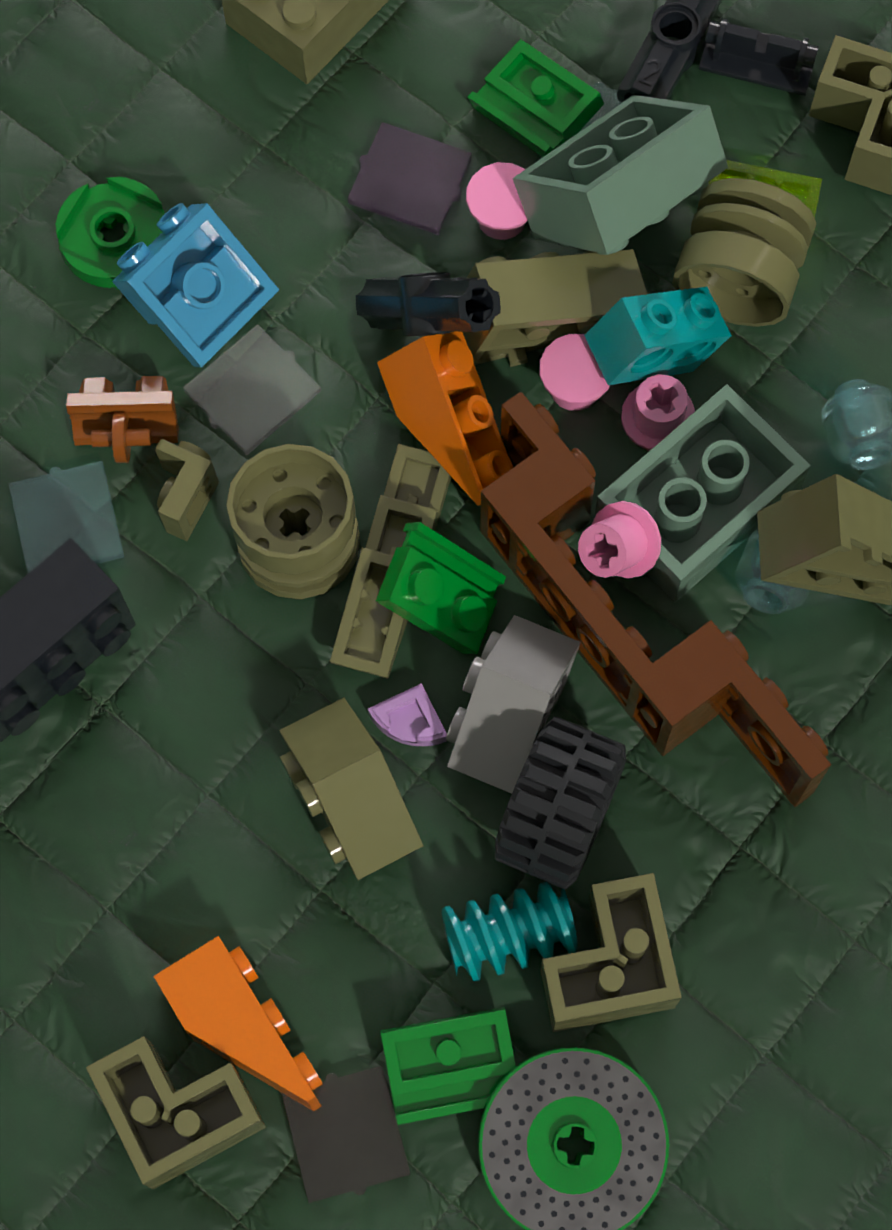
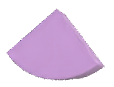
M422 683L367 709L368 715L377 728L397 742L410 746H433L446 742L447 733Z

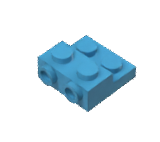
M180 203L166 212L157 222V227L162 233L148 247L144 242H139L120 257L117 265L122 272L112 282L149 324H157L194 367H203L279 289L208 203L192 204L188 208L183 203Z

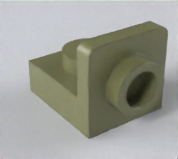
M161 439L155 449L161 466L164 470L176 475L177 478L170 477L163 485L157 500L158 513L167 533L188 541L219 481L213 463L210 460L211 457L203 449L186 441H180L177 446Z

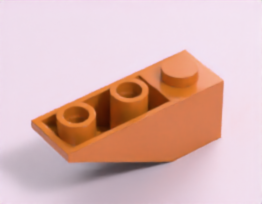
M454 331L446 334L423 336L378 361L377 364L396 416L479 506L481 505V490L511 470L513 464L506 452L494 419L492 407L487 400L463 332Z
M217 936L153 976L183 1028L195 1042L310 1110L316 1111L322 1107L313 1090L323 1085L321 1079L304 1051L292 1058L280 1038L291 1030L272 998L260 1005L248 985L259 977L240 946L228 952L220 937Z

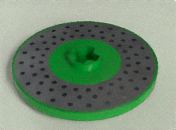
M577 1047L558 1048L526 1059L513 1068L497 1085L485 1106L478 1133V1157L482 1175L490 1194L504 1213L523 1229L624 1230L645 1212L662 1185L669 1158V1134L666 1119L656 1095L633 1068L623 1061L600 1051ZM572 1127H580V1137L590 1141V1148L588 1152H578L575 1162L568 1163L567 1153L557 1148V1141L559 1137H569Z

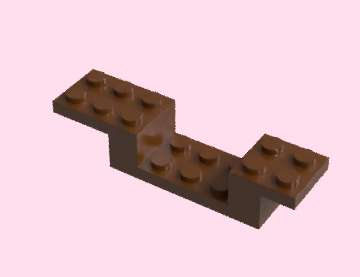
M522 392L513 396L502 404L501 438L514 468L481 490L480 532L563 635L581 642L577 652L662 757L719 715L794 807L798 806L815 792L831 766V763L826 758L829 752L823 740L811 727L805 725L801 728L786 710L789 706L788 701L780 688L767 677L761 680L747 664L746 661L749 660V655L740 640L728 630L722 633L712 620L654 663L650 661L649 658L652 656V651L646 640L634 627L630 626L626 630L611 613L614 605L606 591L595 580L587 583L573 567L576 564V559L569 546L565 543L567 538L590 522L595 480L593 478L596 477L592 464L578 448H573L570 451L557 435L559 433L557 423L543 405L538 403L533 406Z

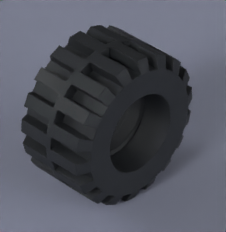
M554 717L542 728L528 755L505 810L495 841L496 860L565 890L572 885L581 873L617 788L626 763L625 745L559 717Z

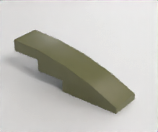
M402 444L397 446L384 495H380L366 547H362L331 655L330 663L389 678L407 620L377 603L376 598L396 547H402L407 535L403 532L405 524L421 522L436 532L451 480L448 472L428 451Z

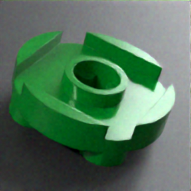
M126 177L106 178V184H98L90 188L87 183L77 188L64 201L57 215L56 235L63 260L78 278L94 286L103 288L115 287L118 289L112 281L122 272L117 265L120 257L139 242H144L148 247L162 233L157 227V222L165 212L157 195L146 185ZM117 223L124 224L123 232L125 236L115 242H105L104 235L100 232L103 227L113 229Z

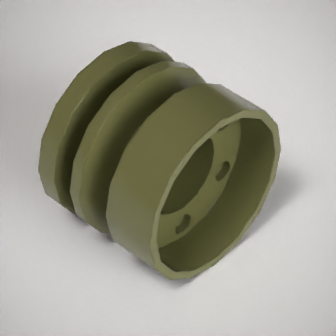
M738 178L713 181L702 190L697 212L694 214L690 233L692 236L685 241L674 272L672 282L674 288L677 291L708 287L726 322L755 327L775 325L787 317L800 276L797 269L804 264L816 227V220L812 211L796 196L770 184Z
M285 444L264 449L242 465L230 483L226 506L243 568L255 584L277 597L305 599L325 594L344 581L357 561L360 533L348 475L337 461L330 455L312 446Z

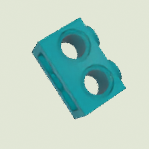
M708 287L623 297L584 336L607 384L614 385L645 380L658 374L670 376L693 372L732 335Z

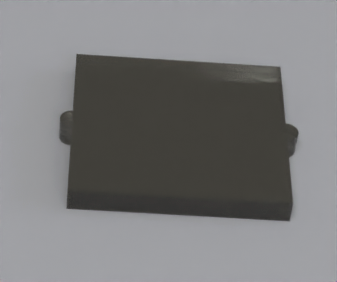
M382 1066L339 1078L334 1073L328 1074L326 1081L322 1082L323 1085L313 1090L322 1106L315 1111L310 1110L282 1093L309 1203L353 1191L356 1195L362 1196L366 1193L367 1187L411 1175Z

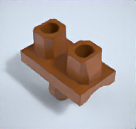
M142 376L140 380L136 381L135 392H115L113 382L105 377L84 378L79 393H67L66 408L71 418L75 446L113 447L115 462L129 463L131 446H151V443H159L161 439L170 443H178L179 427L173 391H168L166 378L163 376Z

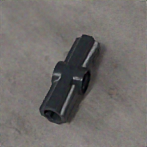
M666 0L665 4L660 6L653 14L650 31L618 88L617 100L623 103L633 95L669 100L684 71L688 70L694 63L697 46L722 0ZM666 37H677L681 40L674 41Z
M429 272L401 275L398 278L381 277L366 279L364 288L356 295L357 315L363 317L368 322L370 328L402 329L403 336H428L454 331L478 332L490 330L493 319L501 313L499 292L493 290L488 285L486 279L477 277L450 278V272Z

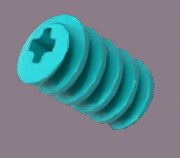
M547 882L538 885L536 903H533L523 888L516 889L514 891L512 909L508 908L499 894L492 895L490 897L488 915L483 913L475 900L467 901L463 921H460L450 905L442 908L443 925L456 977L458 967L463 966L473 981L480 980L482 961L485 960L489 961L498 976L505 974L506 956L509 954L514 956L522 969L529 968L531 949L536 948L543 959L554 956V946L557 942H561L568 954L578 952L574 920L565 889L561 888V894L558 897Z

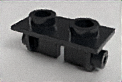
M723 18L721 22L710 21L699 70L805 96L819 46L808 44L809 38L804 37L803 41L772 33L766 34L759 32V30L728 23V19Z

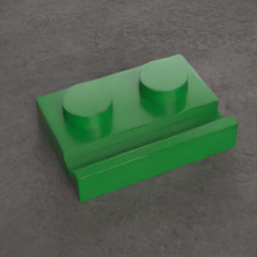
M522 39L512 47L484 78L486 84L478 93L472 91L468 96L472 107L542 157L578 134L604 105L599 91Z
M406 523L403 532L407 535L402 547H396L376 602L462 654H477L497 600L493 598L498 585L504 584L506 576L423 523Z
M504 1007L381 1030L397 1125L485 1108L491 1094L500 1081L516 1067Z

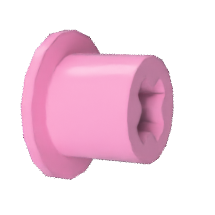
M496 162L484 166L472 176L467 186L466 204L470 214L477 220L480 229L487 236L494 239L507 240L515 237L523 230L528 221L512 179L525 169L513 163Z
M568 334L555 339L545 348L540 359V379L545 390L551 394L553 400L560 407L569 411H581L589 408L610 387L586 341L585 334Z
M658 374L648 377L628 394L622 406L621 422L626 435L637 446L650 451L692 415L695 409L685 386L678 379L669 375Z
M626 501L611 503L601 509L596 514L591 526L582 532L578 543V553L583 565L594 575L604 578L614 575L628 579L642 576L654 567L661 552V536L657 523L648 511L636 503Z

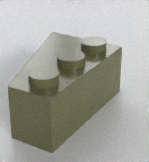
M834 474L803 490L784 493L780 501L757 512L761 581L892 606V501L838 474Z

